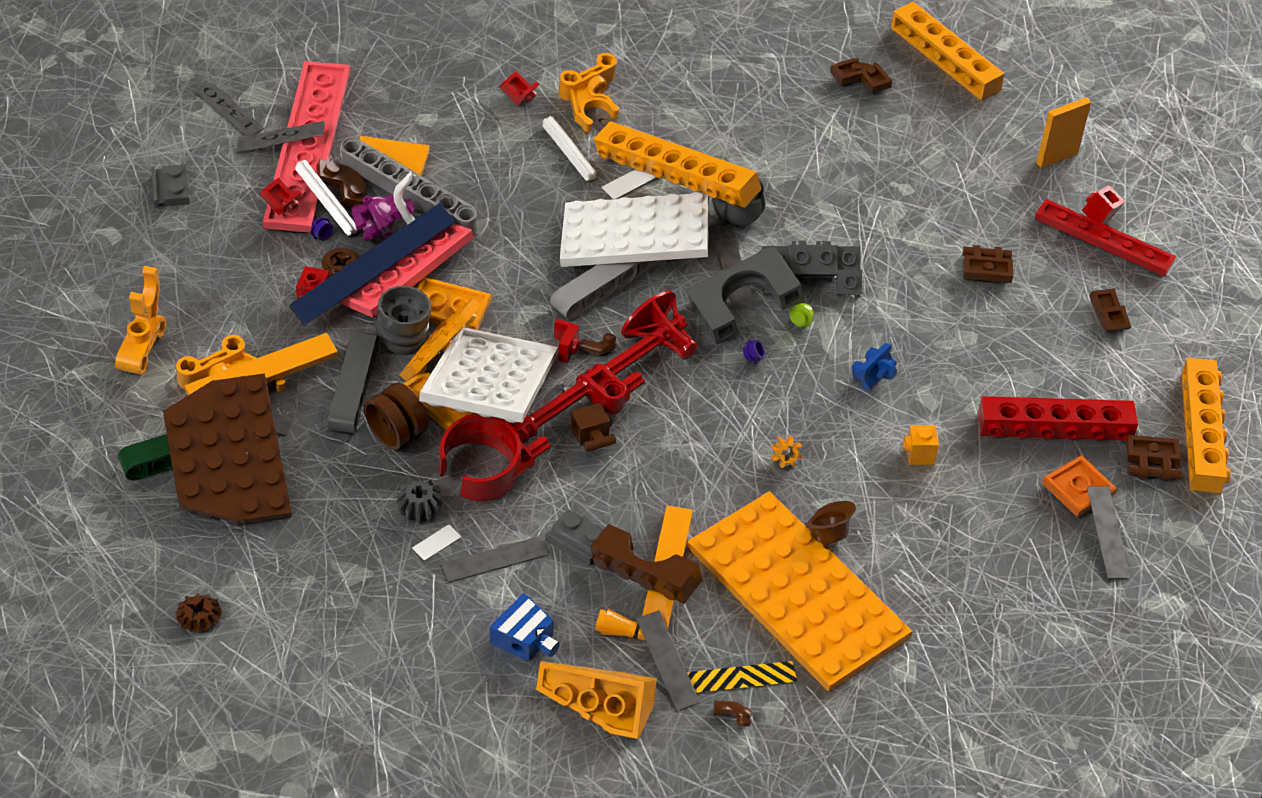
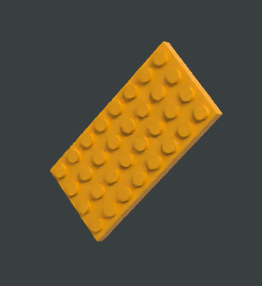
M770 491L687 542V548L828 692L912 636V630L829 549H825L822 543L817 542L812 532Z

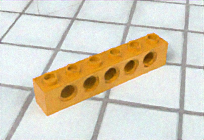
M911 2L893 11L891 29L981 101L1001 91L1005 73L915 2Z
M1186 358L1181 373L1189 486L1192 491L1221 493L1224 484H1228L1230 480V468H1226L1229 451L1224 446L1227 438V430L1223 428L1225 410L1221 409L1223 390H1219L1222 373L1218 371L1216 360Z

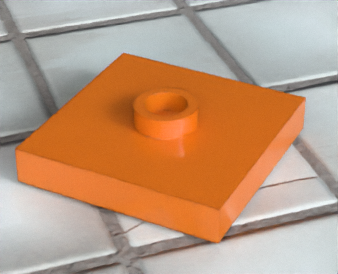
M1082 455L1043 477L1042 484L1076 517L1092 509L1087 487L1109 486L1111 496L1115 495L1117 488Z

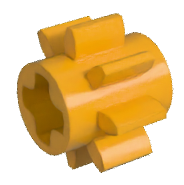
M791 435L787 437V440H783L778 436V442L775 445H770V448L775 453L770 458L773 461L779 460L781 468H784L786 463L795 467L794 462L797 458L803 457L798 452L802 445L799 442L793 444L794 438ZM788 448L791 450L790 453L782 454V450H787Z

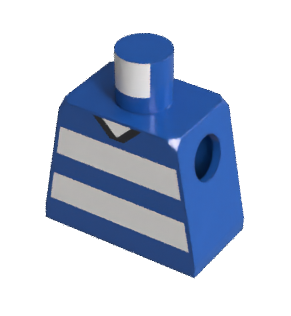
M524 593L490 626V643L524 660H531L539 651L552 657L560 646V643L552 638L554 630L552 618Z

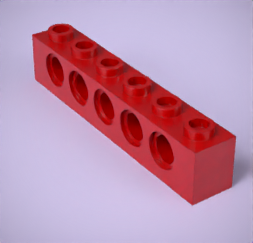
M981 396L978 408L980 436L1126 441L1127 435H1135L1138 427L1135 403L1129 400Z

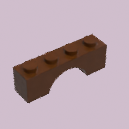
M610 524L604 528L590 546L593 561L599 568L615 572L625 580L630 579L637 582L643 588L661 593L671 601L676 600L685 604L702 582L698 563L677 554L662 561L650 562L642 560L634 555L631 534Z

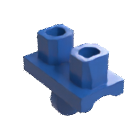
M884 343L879 349L871 347L866 352L865 363L856 361L852 365L853 377L862 381L863 389L870 390L880 379L891 380L896 376L897 369L895 366L897 363L890 354L891 344Z

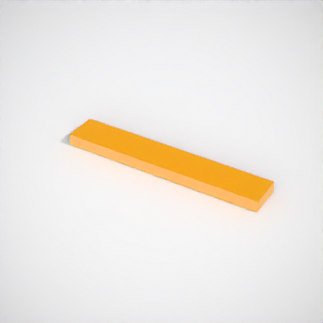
M324 333L184 385L185 392L188 396L212 380L265 373L266 382L268 383L338 357V351L328 334Z
M666 506L654 562L668 559L675 554L684 557L692 519V509ZM648 590L642 616L659 610L668 629L674 601L667 599L663 594L654 590ZM639 627L638 639L645 640Z

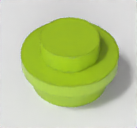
M799 303L790 309L789 316L796 326L807 327L814 319V312L808 304Z

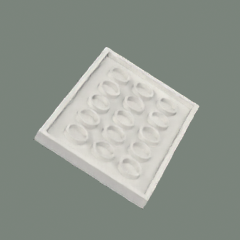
M694 192L681 195L669 194L667 196H644L639 198L622 197L611 200L597 199L595 201L565 203L560 251L561 267L708 257L709 195Z
M463 328L454 336L452 343L446 349L420 391L419 401L426 402L431 406L450 407L458 412L469 411L478 413L483 417H497L511 423H522L557 356L558 347Z

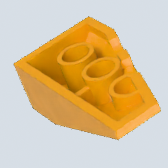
M541 661L536 690L561 705L568 706L577 711L583 718L594 721L610 734L639 739L654 705L657 678Z

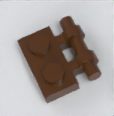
M973 245V247L963 246V279L1012 283V250H1003L1002 247H994V249L981 248V245Z
M1127 435L1125 441L1127 461L1138 463V465H1128V475H1137L1138 478L1146 479L1147 476L1161 477V480L1170 481L1171 478H1181V469L1171 467V465L1179 466L1181 461L1179 439ZM1148 463L1161 464V467L1148 466Z

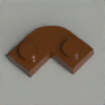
M853 58L831 65L830 73L841 86L861 80L871 93L892 87V79L876 62L871 65L859 62V58Z
M319 159L316 165L317 174L325 184L340 187L341 204L351 207L357 204H364L362 199L367 196L366 184L362 176L346 165Z

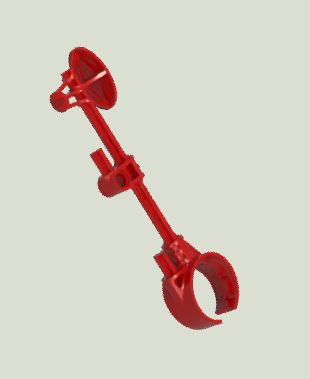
M670 290L663 291L641 304L626 320L621 334L627 339L636 336L645 338L605 365L597 363L593 366V369L590 368L584 374L577 376L574 386L531 415H526L522 423H511L497 417H483L478 413L464 416L453 422L444 432L441 439L438 462L440 477L444 476L447 471L446 455L453 448L469 443L490 446L501 452L508 459L510 465L501 473L488 478H472L464 475L460 496L474 501H491L501 498L513 488L516 478L534 467L535 459L551 448L545 436H540L527 446L524 445V443L529 441V438L537 436L540 426L584 396L593 404L601 403L604 411H608L610 415L619 413L623 408V404L629 401L630 393L642 386L645 380L640 372H634L622 381L615 375L658 346H667L683 360L690 358L697 350L698 343L684 330L688 326L685 316L677 314L676 295ZM672 308L673 319L669 321L666 316Z

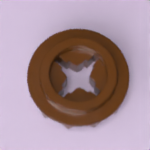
M333 249L323 256L322 268L328 270L329 275L332 276L344 268L341 265L337 266V262L347 266L360 256L351 249Z
M197 592L195 596H186L182 603H178L176 618L179 625L185 630L203 632L213 628L219 622L221 607L218 600L211 598L209 593L202 596ZM203 606L204 613L199 612L197 615L194 616L193 609L198 610L200 607Z

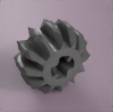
M421 477L417 482L409 479L408 485L401 484L400 492L397 495L400 515H406L408 521L416 518L418 524L423 518L430 521L431 515L438 516L439 508L442 505L439 486L433 485L432 480L423 482Z

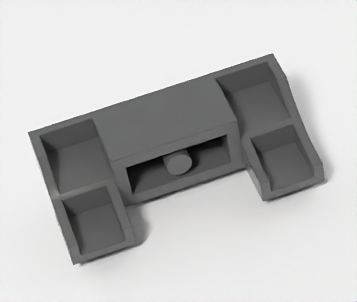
M792 241V245L775 246L795 277L836 276V295L862 294L859 246L831 245V241H817L816 245H807V241ZM763 246L762 249H766L770 246ZM763 287V294H771L769 290Z

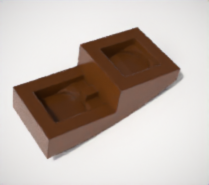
M1115 288L1097 290L1090 293L1089 297L1094 311L1106 332L1131 328L1125 305L1120 306Z

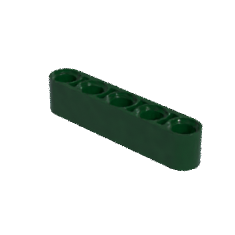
M167 434L126 446L118 453L119 462L128 480H140L172 470Z

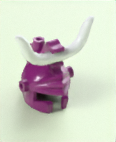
M409 172L396 185L393 195L390 194L383 197L366 196L362 199L364 204H357L351 207L356 229H362L366 234L362 237L363 241L368 242L380 235L384 238L389 237L392 234L391 230L395 219L403 218L407 224L415 220L412 216L415 209L414 203L411 199L404 200L403 191L413 178L412 172Z

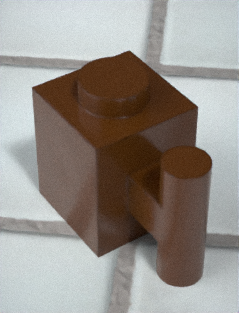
M601 403L571 411L570 428L579 445H583L586 452L616 444L615 435H609V428L612 426L611 416L608 411H604Z

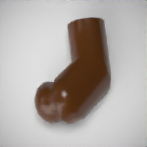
M606 333L603 336V341L600 342L582 339L579 351L598 356L615 349L617 345L615 343L616 336Z
M714 701V715L736 716L737 726L751 725V716L753 715L749 708L736 701Z

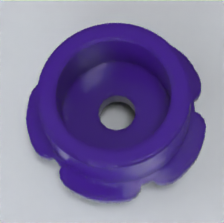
M321 217L313 221L310 231L311 235H313L314 239L318 238L322 241L328 239L333 232V225L330 223V220Z
M748 340L743 348V354L747 361L758 364L761 359L765 358V349L759 340Z

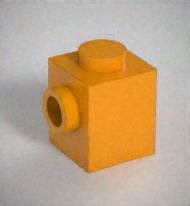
M910 425L908 436H904L903 448L904 451H907L909 465H935L939 448L936 425Z

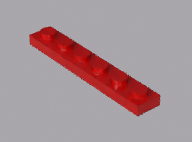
M1045 199L1035 214V220L1163 277L1167 275L1175 263V255L1051 200Z

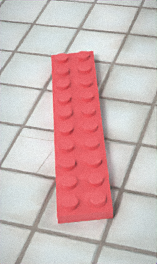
M304 61L287 128L325 121L324 133L320 136L283 143L274 180L279 178L293 193L299 189L301 191V195L297 200L299 204L291 212L286 210L280 215L267 204L263 219V229L311 233L319 199L302 179L295 167L299 161L306 160L317 173L316 165L319 159L329 161L350 75V65Z

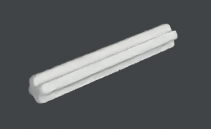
M551 116L543 120L544 129L586 181L594 180L597 171L556 120Z
M306 160L299 161L295 169L346 235H355L358 230L351 216Z

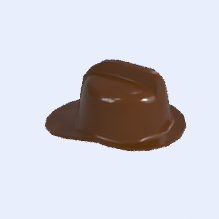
M836 501L821 507L805 526L812 531L817 542L822 543L825 549H830L838 541L848 536L849 519L855 513L856 506L851 501Z

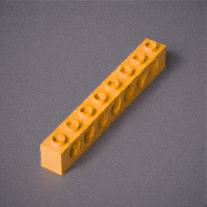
M612 121L593 138L597 153L604 159L618 162L620 165H626L640 172L643 171L654 175L656 178L671 181L676 185H682L732 205L735 204L745 208L762 189L756 171Z

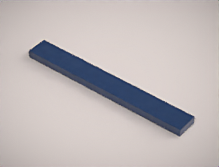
M441 203L437 204L289 305L290 309L303 326L307 325L446 230L455 221Z

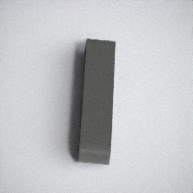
M352 331L329 413L328 430L356 433L377 355L378 334Z

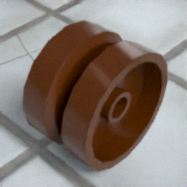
M400 382L393 383L385 388L382 394L374 395L366 400L363 405L364 414L372 432L381 443L391 450H398L407 444L410 438L418 437L428 428V418L421 402L411 389Z

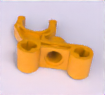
M599 54L596 59V65L581 73L567 70L560 75L558 94L563 100L571 102L574 121L585 132H590L593 120L584 113L587 109H604L612 119L618 118L619 107L613 103L609 96L603 94L608 87V83L612 82L615 78L617 59L613 54Z
M144 266L142 271L144 276L143 293L131 292L129 295L131 313L135 314L136 317L127 325V335L115 360L116 370L138 375L145 373L148 355L156 338H162L166 328V318L157 315L160 287L158 268Z
M229 335L223 339L222 350L199 361L191 356L179 359L176 363L177 383L182 389H185L184 385L257 358L245 352V342L240 336ZM279 378L271 381L277 392L285 390V379Z

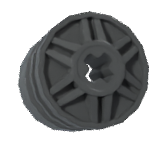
M396 286L387 289L381 294L378 300L376 334L379 336V343L384 348L396 353H411L418 351L428 339L431 301L424 292L411 286Z

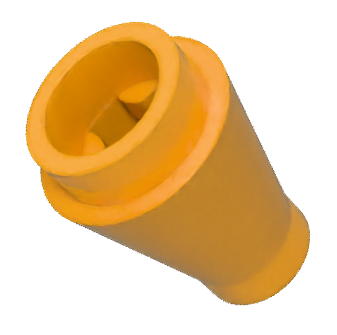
M609 608L607 611L600 609L594 630L601 632L600 635L633 638L637 622Z

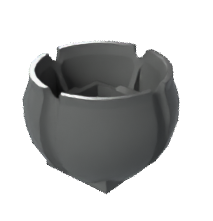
M759 178L761 191L745 208L729 204L718 198H712L714 210L719 216L718 219L741 229L756 221L763 213L767 201L765 186L762 180Z

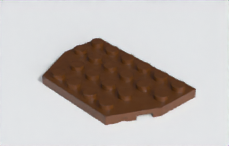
M265 373L212 380L163 411L180 510L200 513L208 518L213 516L225 519L235 525L292 517Z

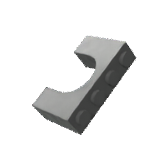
M774 245L760 250L757 254L741 260L726 270L720 271L714 276L696 283L687 289L692 307L716 344L739 334L735 319L726 306L728 297L738 288L747 285L762 286L770 291L782 310L804 300L800 282Z

